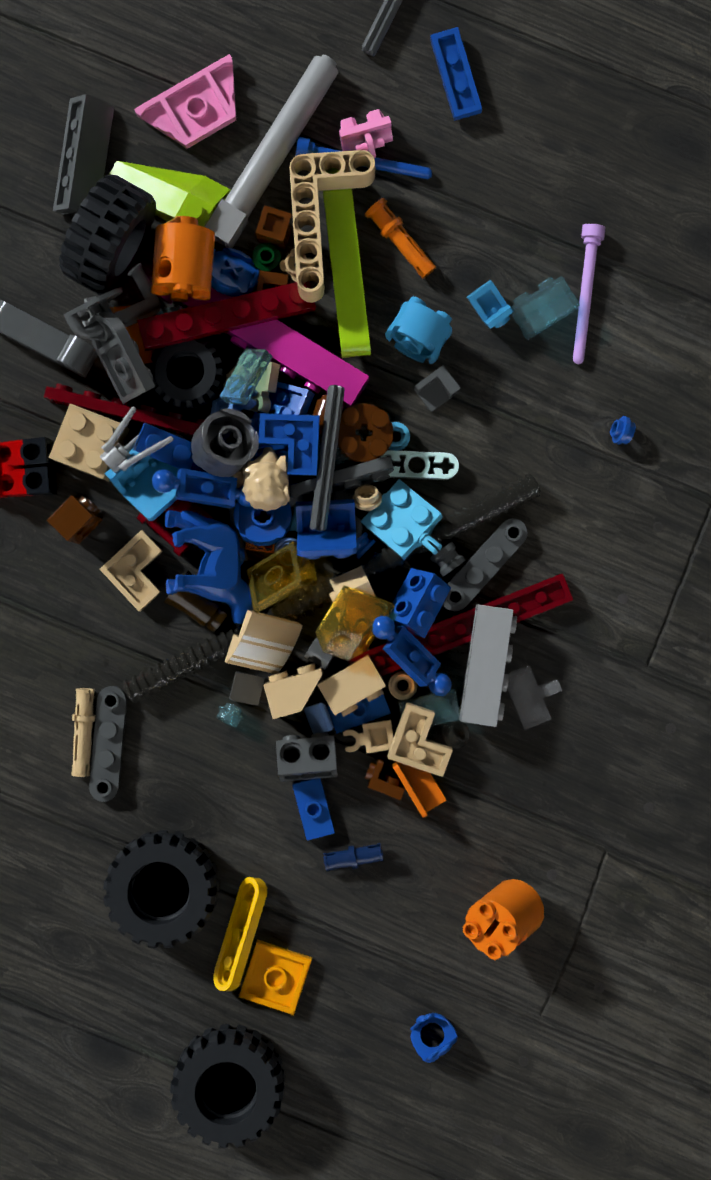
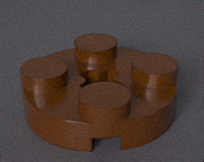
M365 403L346 408L341 415L338 449H340L345 457L356 463L368 462L383 456L393 440V426L387 412L377 406ZM362 426H366L367 430L372 432V436H367L366 441H361V437L355 433Z

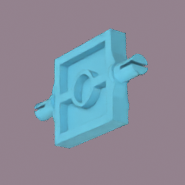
M400 479L387 493L382 495L380 506L370 511L361 520L365 528L403 560L421 545H424L434 555L438 553L437 549L440 551L442 545L430 536L433 528L443 518L442 514Z

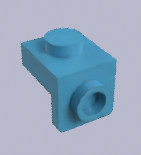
M491 280L466 297L481 320L490 329L494 326L499 328L510 320L509 315L514 312Z

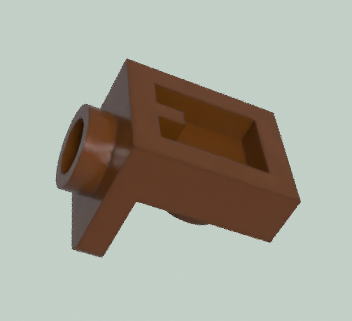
M378 758L376 764L371 762L365 775V779L369 780L368 788L401 800L405 791L404 786L400 785L401 780L385 774L384 778L379 777L384 760Z

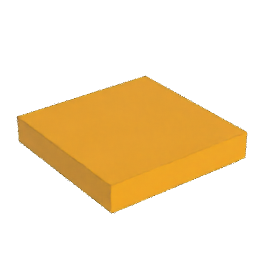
M257 940L239 998L294 1015L312 957Z

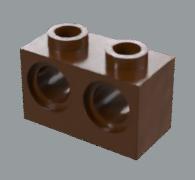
M71 495L47 521L67 541L80 544L103 519L98 515L101 510L90 499Z

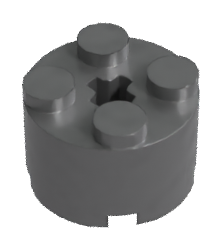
M228 408L209 415L193 435L191 443L193 462L209 474L219 477H231L239 472L254 457L258 450L259 435L252 427V421L244 413Z

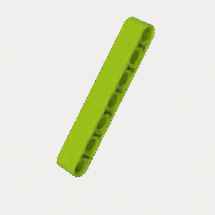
M331 168L326 172L329 174H335L339 172V170L336 168ZM352 189L323 191L341 355L342 358L371 355Z

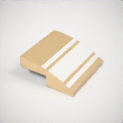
M247 610L239 635L233 634L224 662L277 674L289 658L303 625L295 621Z

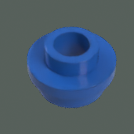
M622 416L612 424L610 435L612 436L613 443L618 445L622 443L628 444L633 438L636 425L634 422H631L629 417Z

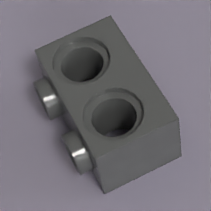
M315 733L311 735V738L300 739V736L289 735L284 736L283 740L276 741L277 767L280 782L338 777L334 736H329L328 733ZM325 749L329 752V756L325 760H317L313 757L315 752ZM290 752L300 754V758L294 763L286 762L285 756Z

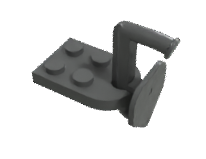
M141 263L137 264L128 273V276L133 277L145 300L112 313L108 302L123 292L120 287L102 294L63 315L76 336L92 341L123 404L156 387L150 369L144 365L139 355L137 343L131 339L126 329L136 324L139 319L156 315L161 309V302L157 295L151 293L152 284L142 269ZM91 312L93 317L90 319L89 325L84 327L79 316Z

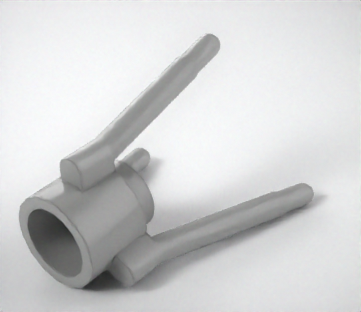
M134 406L130 408L109 441L101 447L105 452L100 455V458L114 473H117L120 469L123 472L126 471L134 463L174 440L172 436H169L128 459L131 456L129 451L135 446L139 435L124 447L120 443L115 446L114 444L136 412V407Z

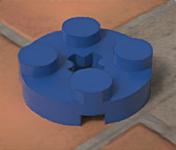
M237 502L233 514L234 523L243 541L256 546H269L286 538V534L292 524V512L289 503L276 510L266 511L267 516H271V518L266 520V523H260L259 520H255V516H260L261 511L264 510L244 507Z

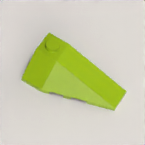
M116 161L109 175H118L150 193L156 201V216L166 221H170L176 216H190L198 219V225L203 227L207 224L222 199L225 200L231 189L203 175Z

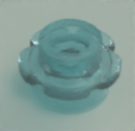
M226 703L225 707H218L219 712L216 718L221 722L237 727L240 720H244V717L240 715L242 710L239 707L230 703Z

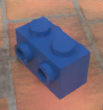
M411 568L386 616L393 620L395 627L404 625L412 635L425 638L451 587L435 573Z

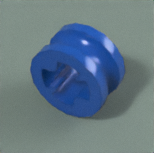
M364 532L356 540V558L358 560L376 542L374 539L370 540L368 538L367 532Z

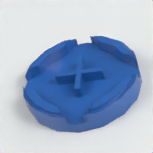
M223 248L222 251L214 249L211 287L219 293L231 297L252 293L257 287L259 269L256 270L253 260L245 253L236 249Z

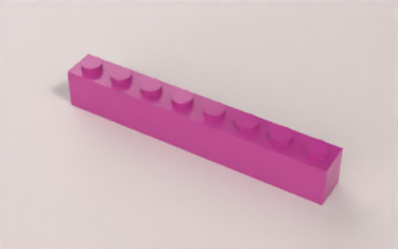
M211 287L210 300H197L193 297H188V302L176 303L182 306V309L232 297L221 294ZM157 295L164 302L170 305L173 303L170 300L171 295ZM279 320L225 332L232 337L230 341L243 350L249 347L256 351L255 356L261 361H272L280 364L281 368L279 371L292 380L295 377L300 378L306 382L304 387L319 395L320 391L327 395L330 385L344 387L342 410L344 407L354 406L369 382L367 374Z

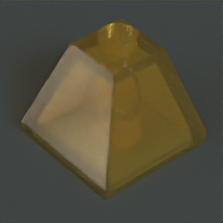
M294 541L247 569L253 611L259 613L308 587L317 580L313 559L297 556V544Z
M343 586L315 631L323 652L348 661L366 652L376 637L372 633L374 620L379 616H389L395 607L394 604Z

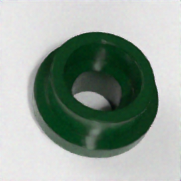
M261 243L254 249L252 260L255 267L260 271L271 272L279 266L281 254L274 244ZM263 253H270L272 255L271 259L263 261L261 259Z

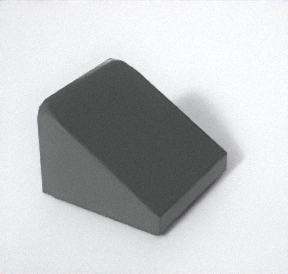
M236 671L229 700L258 706L265 677Z

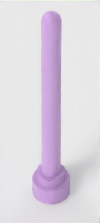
M584 224L582 226L581 238L584 239L583 244L586 245L573 352V361L576 364L583 363L585 357L597 247L601 245V241L605 237L606 227L599 224Z

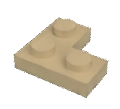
M141 530L99 570L141 612L161 593L142 570L163 551L144 530Z
M406 702L387 757L390 760L443 777L453 749L452 747L426 739L435 715L434 711Z

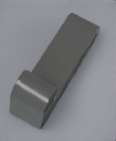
M0 300V334L81 377H87L98 356L92 345L72 334L69 336L13 305Z

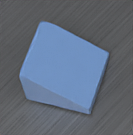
M321 701L304 709L313 734L333 730L334 725L325 702Z

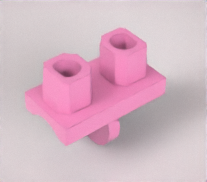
M380 109L370 111L366 115L367 122L357 125L355 118L352 117L341 120L339 134L343 151L366 150L376 158L375 149L393 141L390 117H384Z

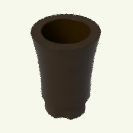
M188 570L185 575L193 574ZM185 591L168 595L164 603L194 619L201 626L204 627L206 625L212 632L216 631L231 611L222 604L223 602L211 601L205 597Z

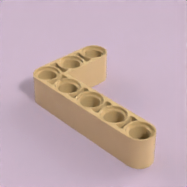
M366 150L300 154L295 156L290 162L296 278L299 296L306 302H317L323 297L325 290L318 191L364 188L371 185L375 180V159ZM360 166H365L368 168V170L365 172H359L356 170V168ZM331 168L339 170L335 174H329L326 171ZM302 170H307L310 172L306 176H300L297 174ZM302 198L312 199V201L307 204H302L299 202V200ZM305 225L314 227L310 232L300 230ZM306 253H313L316 255V257L312 260H305L302 258V256ZM307 281H315L318 283V285L312 289H308L303 286Z

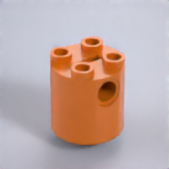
M176 216L174 219L158 225L155 232L151 293L161 296L171 295L170 300L176 302H188V297H193L197 300H210L215 245L214 231L198 225V219L190 216Z
M516 879L502 881L469 908L465 917V924L463 925V933L478 950L486 954L490 959L497 960L500 957L509 955L541 926L544 919V905L535 889L524 881Z

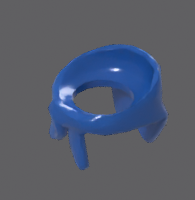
M438 1013L420 1015L416 1019L414 1026L410 1028L412 1031L410 1036L417 1054L427 1063L434 1062L442 1055H445L458 1040L453 1025L447 1018ZM436 1023L443 1029L444 1039L439 1046L429 1047L422 1041L421 1030L426 1024Z

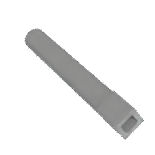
M314 56L225 200L222 199L205 225L206 228L214 231L215 242L225 248L234 247L249 223L248 217L338 75L337 64L329 56Z

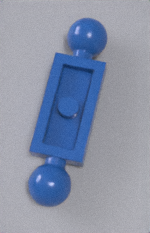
M184 468L178 470L177 477L166 469L158 470L152 477V485L156 491L168 493L172 489H176L175 499L230 509L235 507V500H237L244 507H252L250 502L245 499V494L242 491L243 485L240 488H236L237 478L219 477L206 472Z
M379 616L374 619L371 626L372 633L379 639L388 640L383 650L420 687L429 685L431 693L436 696H445L450 692L452 687L451 679L446 674L436 673L441 663L404 625L395 628L393 620L388 616Z

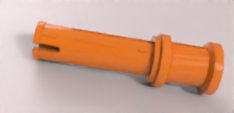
M381 198L366 211L365 216L375 222L381 230L380 234L382 237L389 238L421 278H426L436 269V265L433 264L414 239L407 233L402 226V218L396 217L386 205L387 200Z

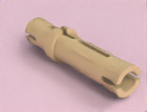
M76 688L75 714H72L74 739L71 775L76 777L90 776L92 728L96 716L93 714L95 689Z

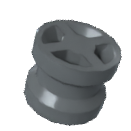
M453 541L429 558L432 563H436L439 566V573L442 577L466 561L463 555H458L456 552V546Z

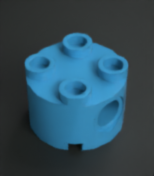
M413 296L408 302H404L401 305L399 313L388 327L385 336L389 342L393 338L396 341L393 347L407 357L422 363L427 358L429 359V364H433L438 359L441 348L452 334V327L450 326L452 318L443 311L438 310L435 312L431 308L426 307V303L423 300Z

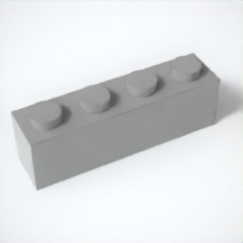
M479 604L475 607L459 717L461 722L497 727V720H503L505 704L500 703L502 691H507L509 674H504L506 662H511L513 645H508L510 633L515 634L517 626V616H513V609Z

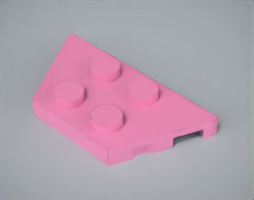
M228 54L134 109L136 115L186 149L235 122L236 104L231 55Z

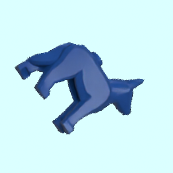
M168 510L165 512L166 528H182V530L172 533L174 546L181 547L184 543H191L205 552L200 562L198 575L177 574L175 579H167V594L173 595L177 592L185 591L205 597L211 601L224 602L230 606L233 622L237 626L243 624L247 610L255 611L256 609H262L263 605L273 604L268 598L257 594L241 579V565L245 559V552L243 548H240L237 532L228 524L206 518L193 511L184 510L178 512Z

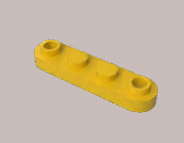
M247 877L239 887L213 974L215 987L219 991H235L240 985L267 897V886L260 878Z

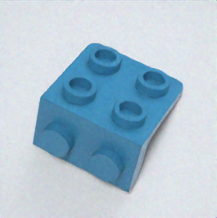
M131 449L129 451L131 456L128 459L137 455L139 452ZM147 456L124 472L120 469L117 473H114L109 469L104 473L119 493L148 521H154L177 500L175 499L176 489H172L168 493L156 491L152 485V477L155 472L161 469L169 470L177 477L179 469Z

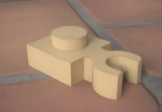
M251 361L248 385H251L258 393L252 397L256 401V406L249 409L250 411L269 413L271 409L269 393H276L280 364Z
M391 719L362 724L363 732L361 733L353 729L343 732V736L351 735L356 739L354 745L345 747L346 752H354L362 745L366 746V753L386 751L390 749L394 738Z

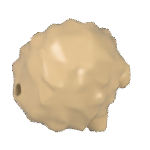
M265 447L260 456L253 461H249L243 468L244 485L242 491L245 494V499L250 502L254 509H262L264 511L276 510L290 502L286 455L278 458L271 447Z

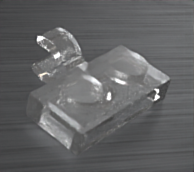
M530 665L508 673L507 689L524 730L551 720L543 698L562 691L559 681L554 679L538 686Z

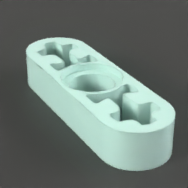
M387 450L380 457L389 456L392 462H401L400 456L406 457L404 461L405 473H399L400 467L393 466L394 471L389 474L390 478L449 480L456 475L459 469L457 458L450 453ZM419 457L425 462V469L421 473L410 471L408 463L412 458ZM429 457L435 458L433 464H442L443 459H448V463L453 465L454 468L449 469L448 474H443L441 468H433L434 474H428L430 468Z

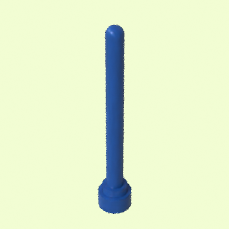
M299 137L295 156L310 153L339 152L340 150L315 146L316 143L310 142L309 138ZM374 158L376 170L429 179L432 176V170L428 167Z

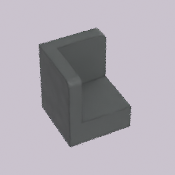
M442 365L416 384L414 391L428 410L433 412L458 394L460 387L445 366Z

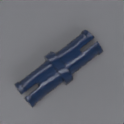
M381 843L358 848L353 845L349 846L347 850L323 853L327 872L346 867L357 869L359 865L384 861Z

